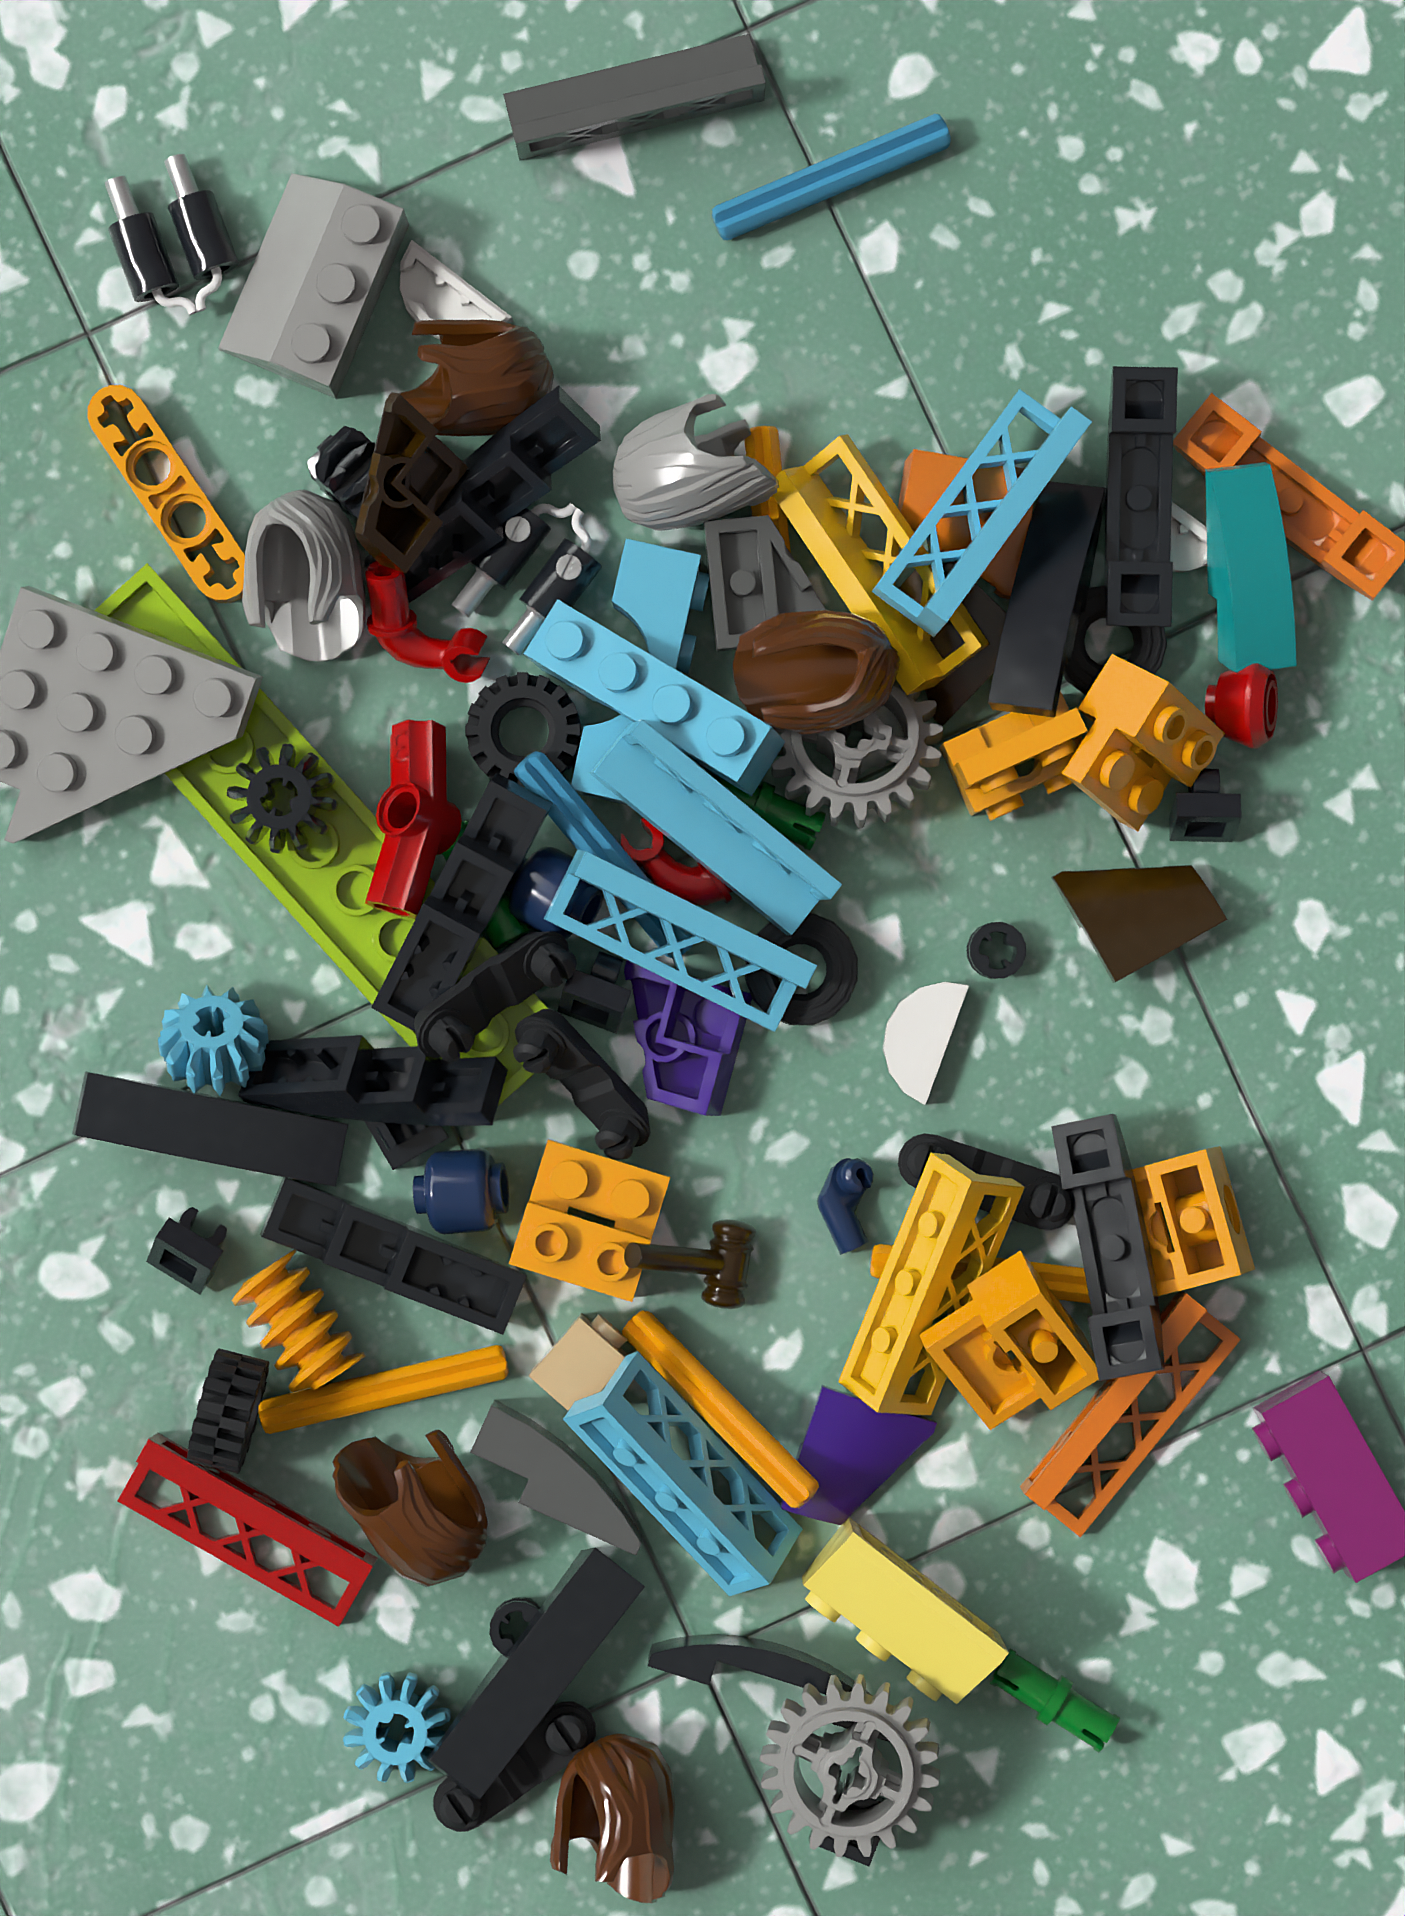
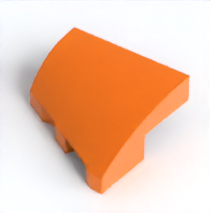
M913 449L904 462L898 509L914 533L969 458ZM1003 466L977 469L972 475L976 503L1000 500L1006 495L1007 486ZM1015 467L1017 478L1025 468ZM961 490L950 506L965 504L963 490ZM1033 504L980 576L996 588L993 593L1000 598L1010 599L1016 572L1032 517ZM993 512L979 513L981 528ZM967 515L941 518L937 523V537L939 548L942 552L967 549L972 542Z

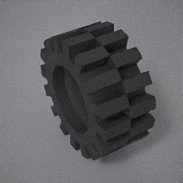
M517 672V675L507 677L504 675L497 678L495 683L489 687L485 686L478 693L479 697L474 704L471 703L468 711L469 718L468 723L465 724V736L467 737L468 749L472 758L490 779L497 772L524 787L515 776L514 770L527 756H517L508 752L503 747L499 738V727L502 719L507 713L520 707H529L539 711L548 722L549 736L546 744L539 752L544 753L561 774L571 768L579 750L582 727L574 702H572L567 692L560 685L557 686L549 678L542 675L534 676L529 675L528 672Z
M220 1348L216 1350L209 1366L208 1377L205 1378L202 1387L201 1399L198 1401L197 1414L193 1421L192 1435L188 1445V1461L237 1474L240 1473L241 1467H243L246 1453H248L251 1445L252 1434L255 1432L259 1404L262 1401L267 1384L269 1361Z

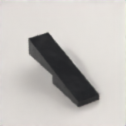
M596 1547L581 1550L508 1654L500 1655L426 1761L475 1799H481L645 1586Z

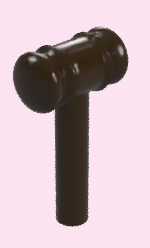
M719 1220L712 1225V1231L715 1236L709 1241L710 1250L632 1242L625 1249L624 1261L629 1268L706 1275L703 1281L707 1287L702 1291V1300L713 1307L736 1309L745 1304L742 1292L748 1287L746 1280L750 1253L754 1250L750 1242L755 1237L756 1230L751 1225L742 1221Z

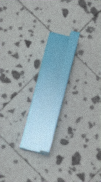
M1019 389L872 592L932 637H935L948 622L1092 421L1072 406L1060 419ZM1018 412L1049 434L1038 450L1012 453L1008 426ZM998 441L1001 455L987 456ZM1028 463L1017 478L1014 464ZM1003 466L1007 493L1004 498L976 503L972 480L974 472L977 469ZM961 490H963L965 504L950 506ZM993 512L981 528L979 513ZM967 515L972 540L967 549L940 552L936 525L941 518ZM927 540L929 554L914 556L923 542ZM957 561L945 578L942 563ZM931 565L936 591L924 607L893 585L904 568Z
M643 719L630 723L590 772L598 781L786 935H792L819 900H830L842 885Z
M577 849L544 917L545 920L773 1032L776 1031L797 986L806 989L817 965L587 851ZM579 880L585 881L603 891L611 916L585 925L563 914ZM614 896L635 906V908L619 913ZM649 913L660 919L668 944L642 953L630 946L622 921ZM614 924L619 941L597 930ZM671 924L692 934V936L677 941ZM706 941L717 947L725 972L699 981L688 975L680 949ZM671 953L676 969L654 958ZM729 953L749 962V964L734 969ZM763 969L782 979L766 1013L745 1003L737 977ZM728 981L733 997L711 986Z
M638 1351L626 1355L603 1391L575 1401L563 1420L728 1596L769 1585L803 1529L786 1510L781 1509V1505ZM633 1379L646 1392L649 1415H640L623 1397ZM669 1426H678L688 1437L691 1460H682L673 1451ZM711 1471H720L729 1481L732 1505H724L715 1496ZM752 1515H761L777 1533L767 1550L755 1538Z

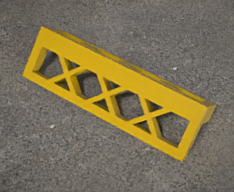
M848 434L837 437L805 465L783 469L775 476L779 480V488H777V493L773 494V497L851 613L879 625L886 633L891 646L898 651L900 666L896 680L906 695L934 687L989 645V642L961 602L949 620L965 643L943 660L930 641V634L872 592L899 555L900 547L904 548L914 534V531ZM839 457L852 474L850 499L834 497L819 476L822 471ZM865 495L871 503L864 502ZM842 508L849 509L848 517L846 516ZM862 512L879 515L887 526L885 551L869 549L860 537ZM921 545L914 556L929 553ZM877 561H882V562H884V564H883V569L881 568V566L879 565V563H878ZM931 565L913 567L923 580L920 604L923 607L936 591Z
M930 1153L838 1381L876 1412L931 1416L947 1376L926 1351L919 1334L929 1329L933 1320L946 1310L948 1315L973 1300L967 1285L991 1270L1025 1187L1012 1178L976 1174L948 1154ZM984 1195L996 1196L989 1214L976 1223L975 1217ZM970 1253L971 1259L966 1271L952 1281L951 1276L957 1262ZM924 1368L925 1371L915 1395L903 1394L910 1377Z

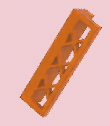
M1178 1291L1160 1313L1164 1363L1170 1357V1364H1165L1164 1370L1106 1380L1020 1486L1027 1497L1043 1510L1050 1512L1080 1538L1241 1340L1208 1313L1207 1309L1183 1291ZM1197 1322H1200L1221 1339L1204 1361L1179 1363L1178 1346ZM1196 1370L1182 1387L1180 1372ZM1171 1373L1174 1398L1164 1410L1139 1412L1137 1396L1155 1374ZM1130 1406V1413L1123 1414ZM1155 1420L1141 1437L1140 1421ZM1131 1422L1133 1449L1124 1459L1099 1462L1098 1444L1115 1424ZM1090 1455V1463H1084ZM1116 1469L1101 1487L1100 1471ZM1091 1472L1094 1497L1076 1517L1057 1502L1055 1497L1075 1473Z

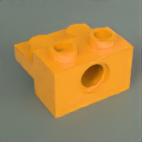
M1112 654L1078 707V710L1089 718L1093 724L1062 774L1116 820L1138 832L1148 815L1160 804L1163 792L1172 778L1192 787L1200 772L1214 758L1217 745L1225 733L1170 682Z
M1060 691L1055 718L1010 712L944 742L939 748L970 816L985 810L989 820L992 821L1024 806L1025 804L1020 794L1043 784L1047 794H1051L1073 784L1062 772L1082 742V735L1087 732V728L1078 709L1069 710ZM1034 758V768L1031 773L1019 777L1015 766Z
M548 1139L509 1264L632 1302L642 1269L629 1268L624 1261V1252L628 1244L632 1242L651 1243L671 1177ZM568 1208H575L615 1221L614 1227L568 1214Z
M1221 1146L1132 1169L1144 1216L1158 1296L1239 1276L1255 1270ZM1160 1203L1162 1204L1174 1250H1172Z
M1021 1250L967 1285L973 1300L919 1334L926 1351L990 1430L1040 1398L1051 1411L1099 1380L1094 1353L1083 1331ZM1012 1350L1016 1357L1011 1359L1007 1354L1008 1351Z

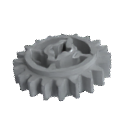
M895 679L892 692L884 706L899 721L905 738L892 735V727L885 725L877 717L876 712L863 720L842 728L812 734H798L793 730L773 727L776 732L782 733L779 735L785 743L778 755H783V757H780L772 764L771 774L773 778L792 776L785 788V797L788 800L797 798L803 793L808 794L805 813L807 816L811 817L822 805L829 806L831 826H837L843 812L846 810L853 813V819L858 828L864 827L868 809H874L882 821L885 823L889 822L891 817V800H895L899 805L908 810L913 807L914 796L909 785L922 790L929 789L932 777L921 766H939L941 752L927 745L941 740L943 727L938 724L924 723L935 715L936 702L928 700L916 703L915 701L918 699L921 691L906 695ZM851 731L863 733L857 748L845 746L846 739H848ZM802 741L817 744L816 751L824 754L831 761L834 768L832 778L823 774L813 765L805 752ZM887 761L897 763L891 771L876 780L856 783L859 776L867 769L884 767Z
M858 1674L851 1692H845L839 1678L836 1675H831L826 1696H822L812 1684L808 1683L804 1686L802 1693L805 1707L800 1706L793 1700L786 1699L783 1702L781 1714L787 1723L771 1720L766 1735L776 1744L763 1746L759 1761L774 1768L769 1769L763 1774L761 1787L768 1790H781L772 1800L770 1807L772 1814L792 1810L793 1814L790 1818L787 1832L792 1835L805 1826L812 1828L810 1848L813 1850L822 1844L826 1836H830L834 1839V1850L837 1857L844 1855L849 1840H856L863 1856L868 1857L871 1853L874 1836H879L882 1842L892 1849L896 1847L898 1838L896 1825H899L908 1832L915 1833L918 1829L919 1818L914 1809L931 1811L934 1796L925 1788L939 1785L941 1771L925 1764H929L938 1758L939 1743L920 1742L929 1732V1719L921 1718L912 1722L907 1720L913 1705L911 1697L899 1701L895 1706L890 1705L888 1700L891 1684L888 1682L883 1683L875 1695H869L866 1693L864 1675ZM839 1721L854 1722L850 1728L843 1732H835L833 1734L824 1732L822 1736L813 1733L830 1723ZM880 1732L896 1749L901 1761L903 1775L888 1768L889 1762L882 1757L881 1752L877 1748L876 1739ZM858 1747H862L858 1760L860 1765L856 1766L851 1774H847L843 1784H839L842 1773L841 1765H844L849 1757L853 1758ZM799 1757L812 1763L811 1769L817 1773L818 1778L823 1784L824 1793L821 1798L805 1782L799 1766ZM879 1795L887 1798L883 1802L869 1808L859 1810L847 1809L850 1804L857 1800L877 1799Z

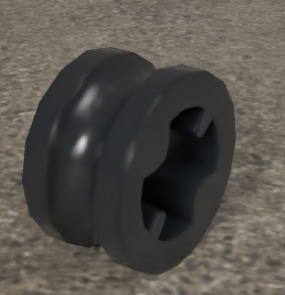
M1004 922L987 923L978 927L970 935L966 946L967 959L971 967L981 976L989 979L1006 978L1015 974L1023 965L1026 957V943L1022 934L1014 926ZM992 932L1004 934L1003 944L1013 947L1011 961L1009 962L1007 959L1001 960L1003 968L1000 969L990 968L989 957L979 954L981 941L983 939L986 942L992 941L990 936Z
M515 1597L504 1601L496 1608L490 1622L489 1635L493 1646L501 1654H508L515 1644V1639L512 1634H502L500 1628L501 1621L509 1624L511 1618L509 1613L519 1611L522 1612L524 1621L531 1622L541 1607L528 1598Z

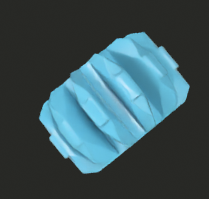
M206 985L202 997L194 999L182 993L178 1002L179 1009L164 1011V1018L162 1019L163 1030L160 1031L161 1037L158 1038L160 1056L164 1058L167 1064V1071L172 1076L173 1081L187 1079V1086L190 1087L193 1094L208 1084L212 1085L213 1089L221 1096L225 1083L231 1081L245 1088L249 1079V1071H262L265 1061L264 1050L269 1042L267 1025L260 1018L259 1008L255 1005L254 999L240 1002V997L234 987L222 996H215L209 986Z
M390 1672L382 1673L379 1678L381 1696L372 1687L366 1684L361 1685L356 1695L364 1707L348 1706L343 1716L350 1724L360 1727L344 1735V1745L346 1747L366 1746L357 1757L355 1765L362 1770L368 1767L374 1759L381 1762L377 1772V1780L380 1782H387L393 1765L399 1766L400 1775L405 1783L414 1781L416 1776L414 1760L429 1771L435 1769L426 1759L432 1752L431 1748H435L445 1734V1731L434 1727L444 1725L451 1719L449 1708L441 1707L432 1710L428 1708L435 1702L440 1693V1690L435 1685L428 1687L420 1697L413 1693L418 1680L417 1674L414 1673L407 1674L402 1690H396L394 1678ZM394 1714H401L408 1718L405 1728L413 1726L414 1732H405L400 1741L393 1740L387 1736L390 1730L389 1726L385 1728L381 1726V1722L390 1723Z

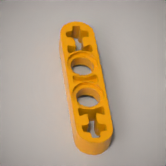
M109 385L100 389L91 398L88 405V421L93 432L197 588L209 599L218 603H232L240 600L243 597L244 551L142 399L132 389L123 385ZM114 400L122 407L132 403L134 409L127 414V418L140 437L148 428L153 432V436L136 441L123 456L118 452V448L127 446L130 443L117 426L112 424L104 428L102 424L109 417L106 406ZM149 451H159L166 454L171 463L168 477L158 485L143 484L136 475L138 459ZM186 503L200 506L206 515V524L203 530L192 538L177 536L171 527L173 512L179 506ZM218 533L222 535L224 541L216 543L212 547L226 564H231L237 560L240 566L233 572L236 584L230 589H226L220 583L209 586L207 580L212 577L214 570L202 553L193 562L188 557L189 552L206 547Z

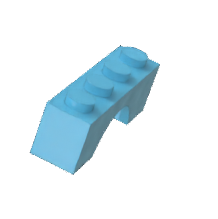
M626 539L612 598L613 608L623 614L637 627L645 640L649 654L677 671L689 674L697 636L685 634L690 610L703 611L709 586V573L699 571L701 555ZM619 715L603 723L584 726L571 786L579 795L628 805L592 776L590 772L633 721L623 715Z
M558 599L524 652V655L542 671L590 700L609 707L633 722L643 719L694 762L750 796L755 792L785 743L772 726L765 724V722Z

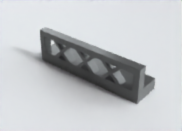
M750 34L504 93L503 96L519 161L762 102L765 101L766 82L761 64L757 65Z

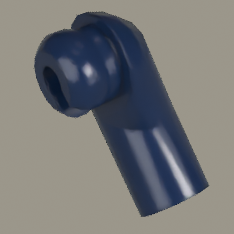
M858 1158L842 1159L830 1169L817 1198L819 1211L840 1255L869 1242L855 1211L866 1188L871 1187L874 1174L870 1165Z

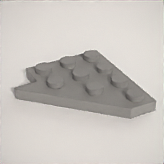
M31 586L20 587L0 650V782L20 789L4 840L10 843L22 841L243 737L263 676Z

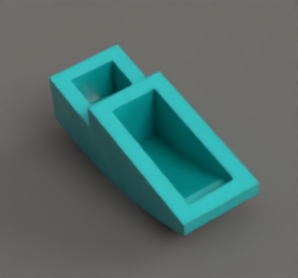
M1267 462L1205 469L1208 594L1217 599L1218 661L1235 673L1255 663H1259L1270 670L1297 666L1292 582L1285 532L1271 465Z

